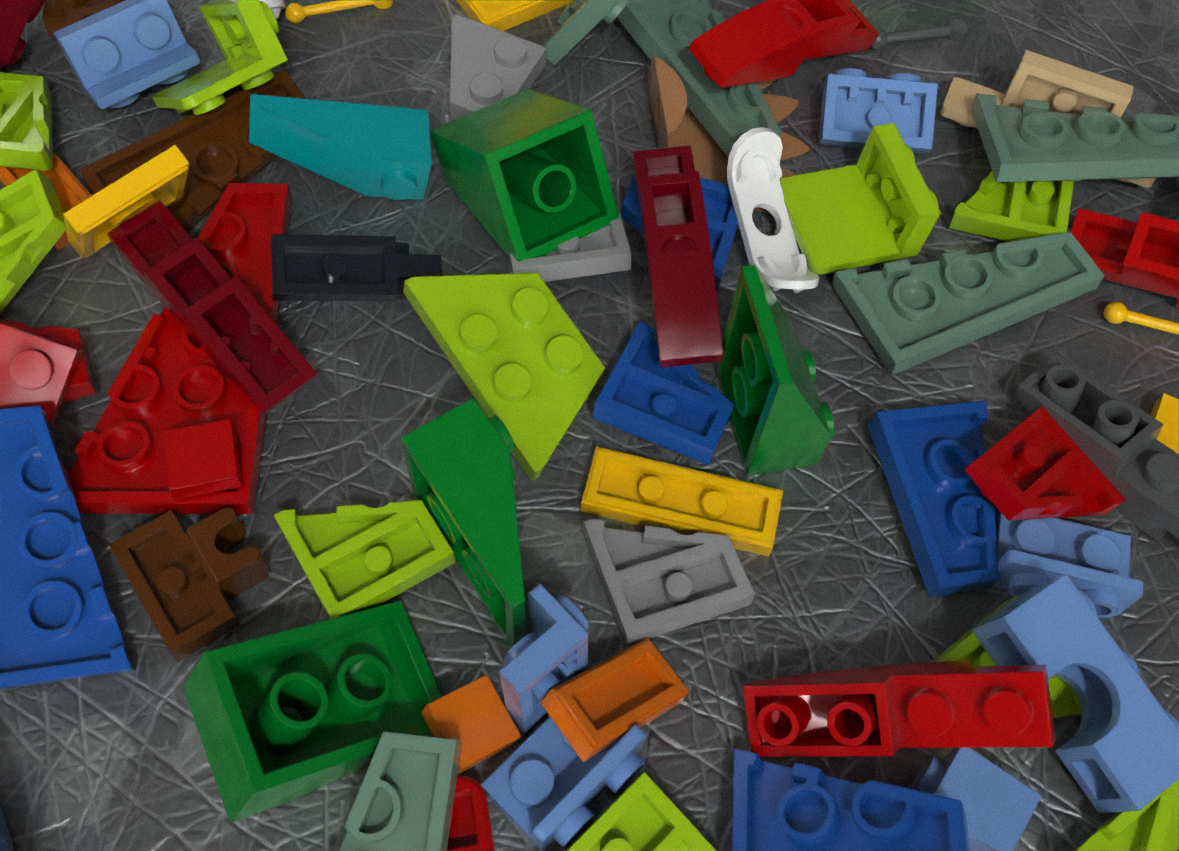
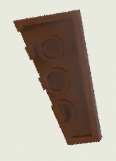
M284 69L275 73L274 78L262 85L248 90H241L226 97V102L213 110L199 115H194L193 113L79 169L84 182L94 195L176 145L189 162V169L183 197L166 208L185 231L188 232L214 210L229 183H246L277 156L249 143L250 94L306 98Z

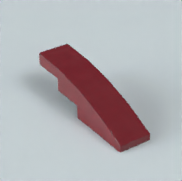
M161 200L107 233L112 246L155 297L225 375L264 415L317 378L316 371L238 277L231 278L199 238L192 239Z

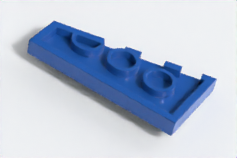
M40 405L0 409V690L136 671L47 413Z

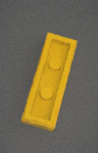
M596 447L581 501L580 512L641 527L646 525L670 528L682 535H692L696 532L725 535L730 537L735 549L769 557L774 545L783 490Z

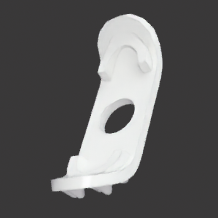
M752 128L742 134L733 144L727 165L728 186L749 265H756L773 291L783 288L792 289L794 293H799L804 289H813L818 286L819 276L807 267L805 254L799 253L780 184V178L783 176L780 167L783 149L781 138L770 128ZM754 208H764L773 215L777 225L775 235H765L755 227L752 219Z

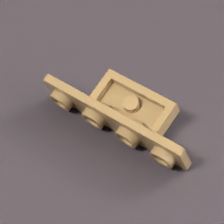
M1026 50L1006 93L955 77L951 82L941 107L940 115L954 120L964 127L977 128L972 109L976 93L996 95V105L1022 108L1024 100L1031 99L1049 101L1048 111L1080 115L1083 106L1107 108V112H1111L1121 118L1132 98L1134 86ZM1156 177L1139 179L1117 178L1116 180L1150 188Z

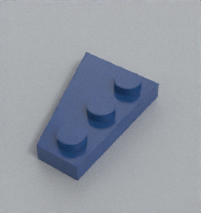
M986 401L878 411L867 423L929 598L986 590L1000 580L995 509L987 502V498L982 494L977 484L964 471L967 466L989 449L983 447L982 425L988 420Z
M734 748L732 851H970L966 813L961 800L870 779L864 784L826 776L821 768L796 762L793 768L761 761L757 753Z

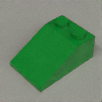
M756 265L742 266L722 340L723 361L716 363L715 372L721 393L734 404L730 423L745 475L748 477L816 465L819 463L829 440L833 438L834 420L829 405L826 402L820 403L814 386L816 368L813 356L809 349L802 350L795 326Z
M472 398L402 436L401 440L413 496L416 500L423 501L453 550L458 566L512 648L519 640L526 636L525 595L513 485L516 475L511 465L510 455L515 450V445L502 420L496 415L487 418L476 400Z
M401 601L206 651L183 686L230 823L299 799L369 767L383 732L434 737L421 711L427 704L442 697Z

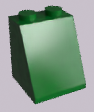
M527 89L429 130L447 184L509 258L510 253L518 262L528 258L542 257L559 249V244L577 236L581 239L610 225L611 221L619 218L592 111L589 108Z

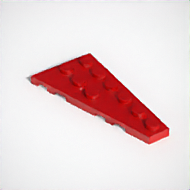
M229 183L198 238L231 278L238 277L277 324L279 301H272L270 240L271 235L288 234L292 201L288 184ZM164 307L160 315H152L108 391L107 395L111 401L93 432L86 430L74 450L78 458L68 477L81 514H164L171 509L174 514H214L223 508H232L236 514H254L266 414L264 415L225 375ZM231 418L236 429L243 487L174 500L168 489L163 431Z

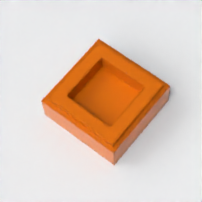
M487 675L427 704L421 711L434 737L455 739L462 742L458 774L513 745L522 737Z

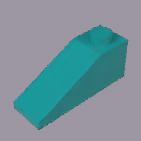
M250 94L249 143L365 196L384 197L392 200H424L432 165L428 110Z

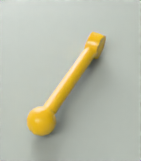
M336 0L307 6L292 2L285 8V17L289 22L299 24L305 17L374 5L378 9H387L392 6L393 0Z
M1113 301L1106 305L1103 311L1105 320L1111 324H1120L1126 321L1179 335V323L1130 311L1121 302Z

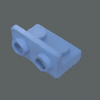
M125 0L53 32L83 90L100 109L107 107L120 108L129 105L139 97V92L158 83L171 84L177 82L189 73V68L201 62L196 50L186 43L167 0Z
M854 68L839 69L834 74H827L818 91V100H822L818 145L863 149L873 126L894 123L905 145H908L913 153L927 154L932 150L938 84L921 82L920 76L908 73L893 74L888 79L867 77V72Z
M999 510L995 513L1000 580L992 586L1006 589L1012 597L1021 596L1032 587L1067 574L1073 584L1085 592L1091 599L1098 618L1118 616L1143 596V582L1129 578L1131 536L1058 518L1008 521Z
M538 584L528 592L531 633L519 640L509 650L503 660L505 667L499 671L505 707L514 724L525 736L549 716L540 703L547 693L558 685L588 670L589 650L588 633L586 630L589 628V624L585 616L567 596L561 594L555 599L541 584Z
M549 717L481 784V787L484 789L487 797L539 851H545L555 840L563 848H566L594 818L595 814L588 808V805L607 786L617 794L643 767L645 761L638 753L643 748L647 734L636 724L620 741L583 763L552 718Z

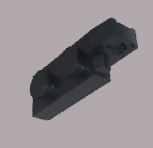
M271 235L272 301H396V299H407L403 293L405 280L411 277L442 276L441 255L409 254V243L396 242V236Z

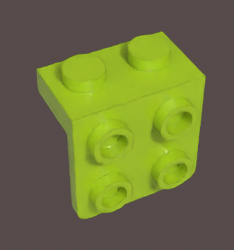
M213 0L200 6L199 8L225 60L154 94L152 98L156 106L175 109L177 113H183L192 109L194 115H199L225 103L226 100L222 93L233 87L241 85L243 90H248L274 78L271 68L288 59L276 36L279 33V26L269 6L259 0Z
M894 123L873 126L859 160L855 165L793 175L780 179L784 202L796 241L802 254H805L809 269L819 275L917 256L941 214L936 195L932 190L928 189L915 164L912 149L905 145Z

